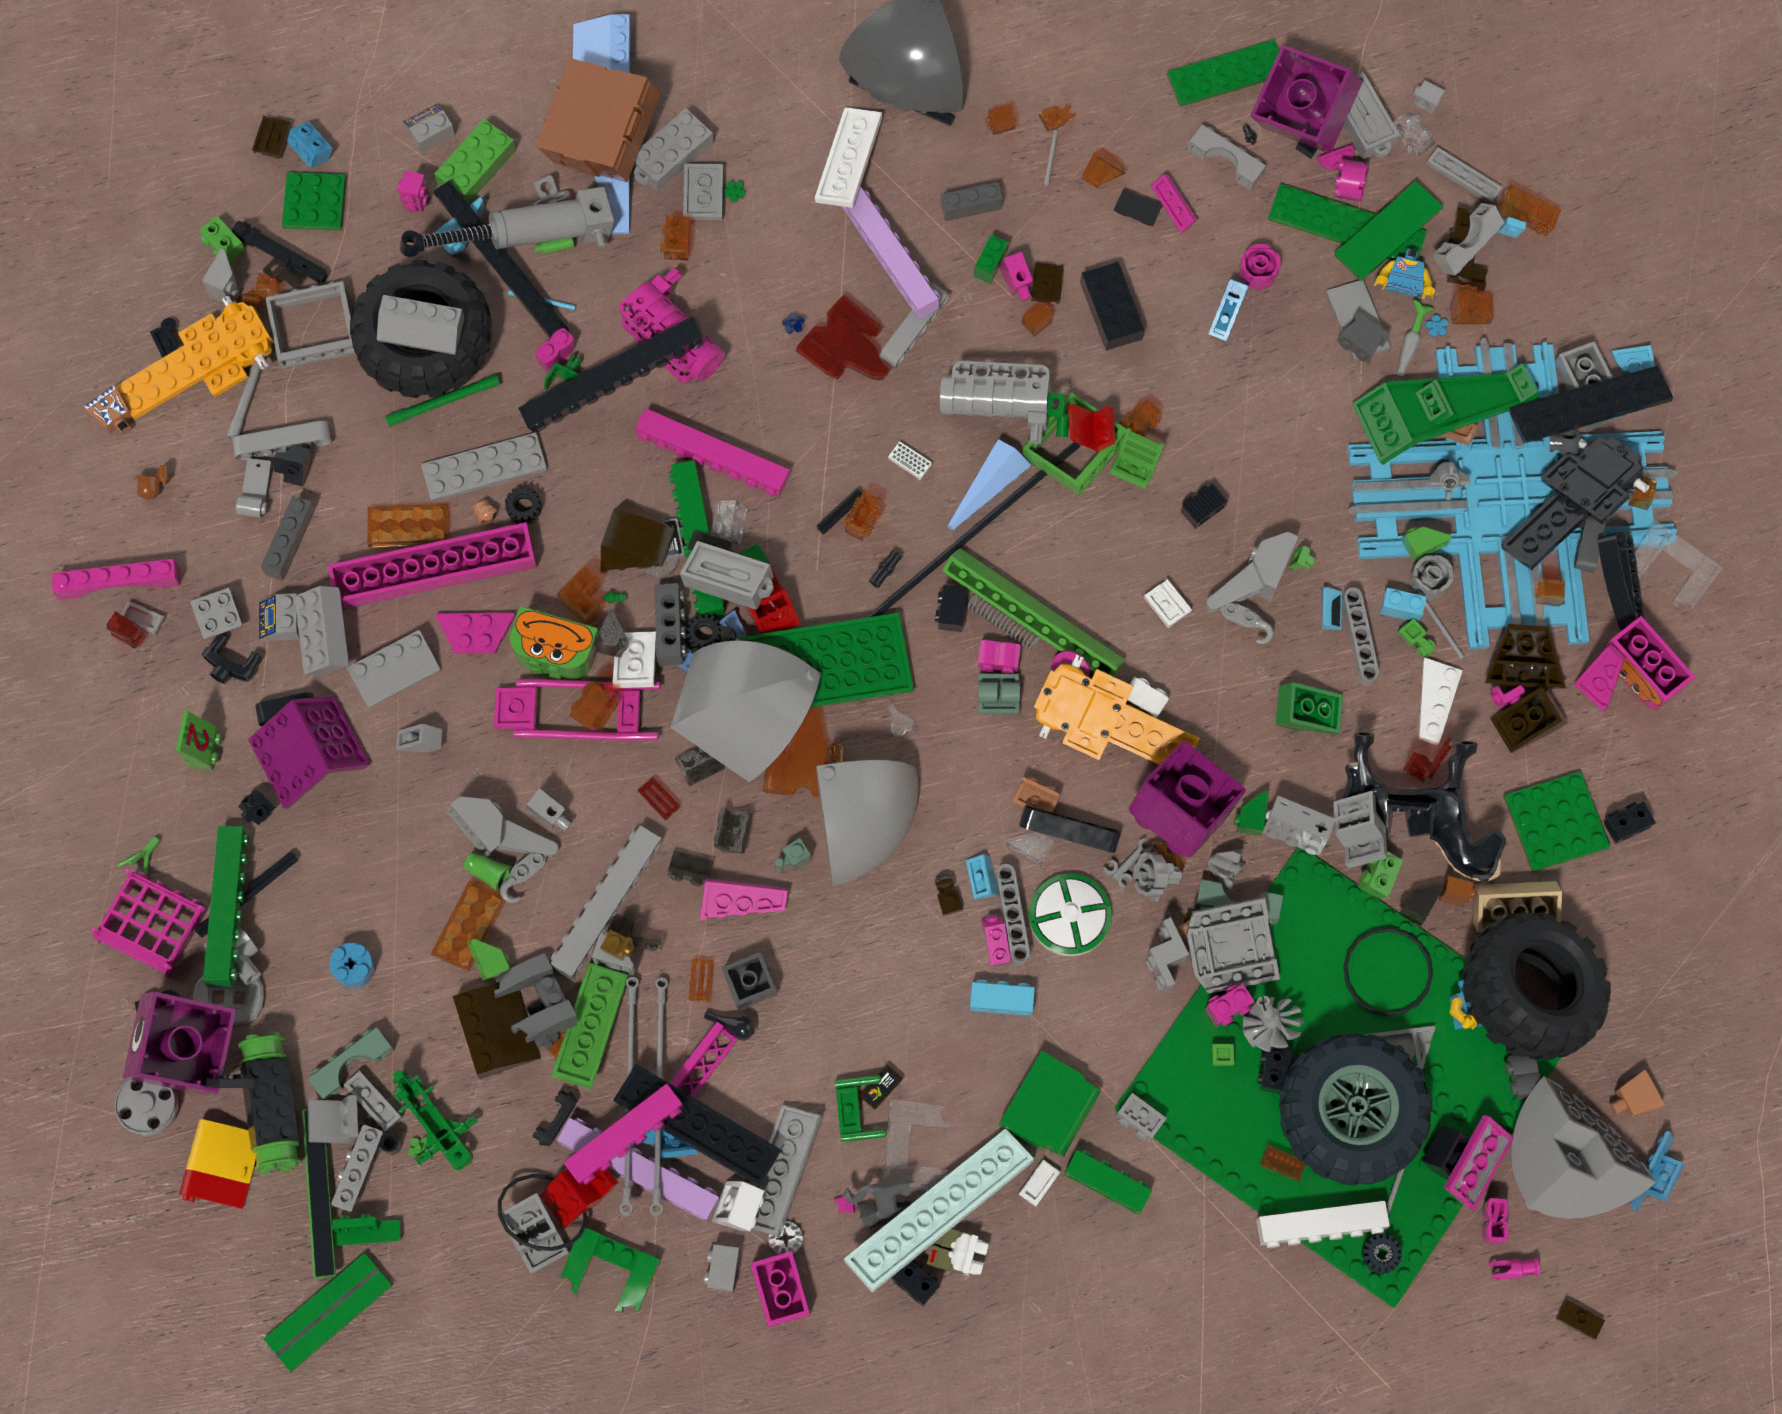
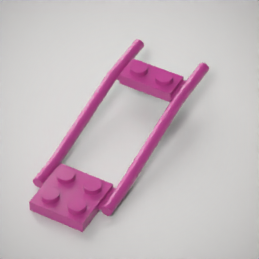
M517 679L516 688H496L494 728L496 730L514 729V738L610 741L659 740L658 732H639L640 690L661 689V682L655 681L654 687L614 688L613 682ZM537 687L620 690L618 733L535 730Z

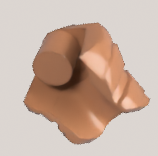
M486 499L472 507L480 524L484 520L488 523L493 522L494 514L497 515V509L490 505Z

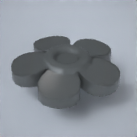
M554 1033L537 1039L535 1043L538 1047L544 1046L545 1049L549 1050L553 1048L552 1042L559 1040V1035Z

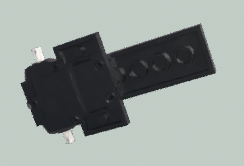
M1612 436L1608 439L1597 437L1589 444L1580 439L1579 447L1583 451L1578 457L1568 451L1541 477V482L1556 493L1501 544V548L1532 571L1589 516L1603 524L1629 499V494L1626 491L1638 488L1645 493L1649 489V485L1642 481L1644 467L1638 454Z

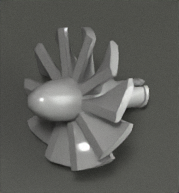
M1264 996L1265 1002H1263L1262 997L1258 998L1249 1016H1244L1243 1033L1252 1047L1257 1046L1266 1052H1270L1271 1047H1288L1284 1035L1287 1040L1300 1036L1301 1032L1284 1027L1288 1025L1300 1027L1304 1023L1303 1017L1293 1020L1287 1019L1290 1015L1301 1012L1300 1008L1293 1006L1289 1011L1280 1013L1291 1002L1290 999L1279 1001L1277 1007L1274 1008V997Z

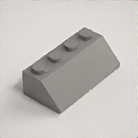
M383 295L378 314L377 341L456 355L464 323L463 311L459 308Z
M420 630L347 667L368 709L441 671Z

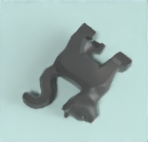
M908 1179L894 1180L892 1182L880 1181L873 1185H866L855 1196L851 1194L849 1189L844 1191V1198L850 1203L860 1202L867 1193L874 1195L876 1206L857 1205V1210L860 1211L859 1220L867 1228H872L879 1221L893 1220L911 1205L910 1200L896 1201L895 1198L898 1194L910 1195Z

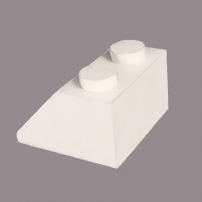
M726 1181L712 1222L741 1231H750L756 1223L758 1208L763 1203L764 1190L745 1182Z

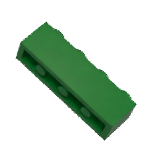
M1077 1150L1064 1176L1140 1215L1152 1192L1149 1189L1150 1185L1141 1180H1138V1182L1130 1178L1131 1175L1123 1170L1117 1172L1111 1168L1112 1165L1104 1160L1099 1162L1093 1159V1155L1085 1150H1081V1152Z

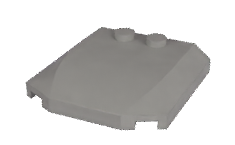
M1264 897L1192 912L1186 937L1193 974L1209 994L1225 991L1235 984L1237 987L1242 984L1249 986L1280 979L1277 960L1273 951L1268 924L1269 917Z

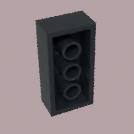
M1119 262L1082 272L1080 284L1105 350L1143 340L1145 330Z

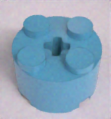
M346 943L333 950L330 958V970L341 985L349 989H358L365 986L373 977L375 963L363 945ZM351 963L356 964L353 966V969L349 968V966H351Z

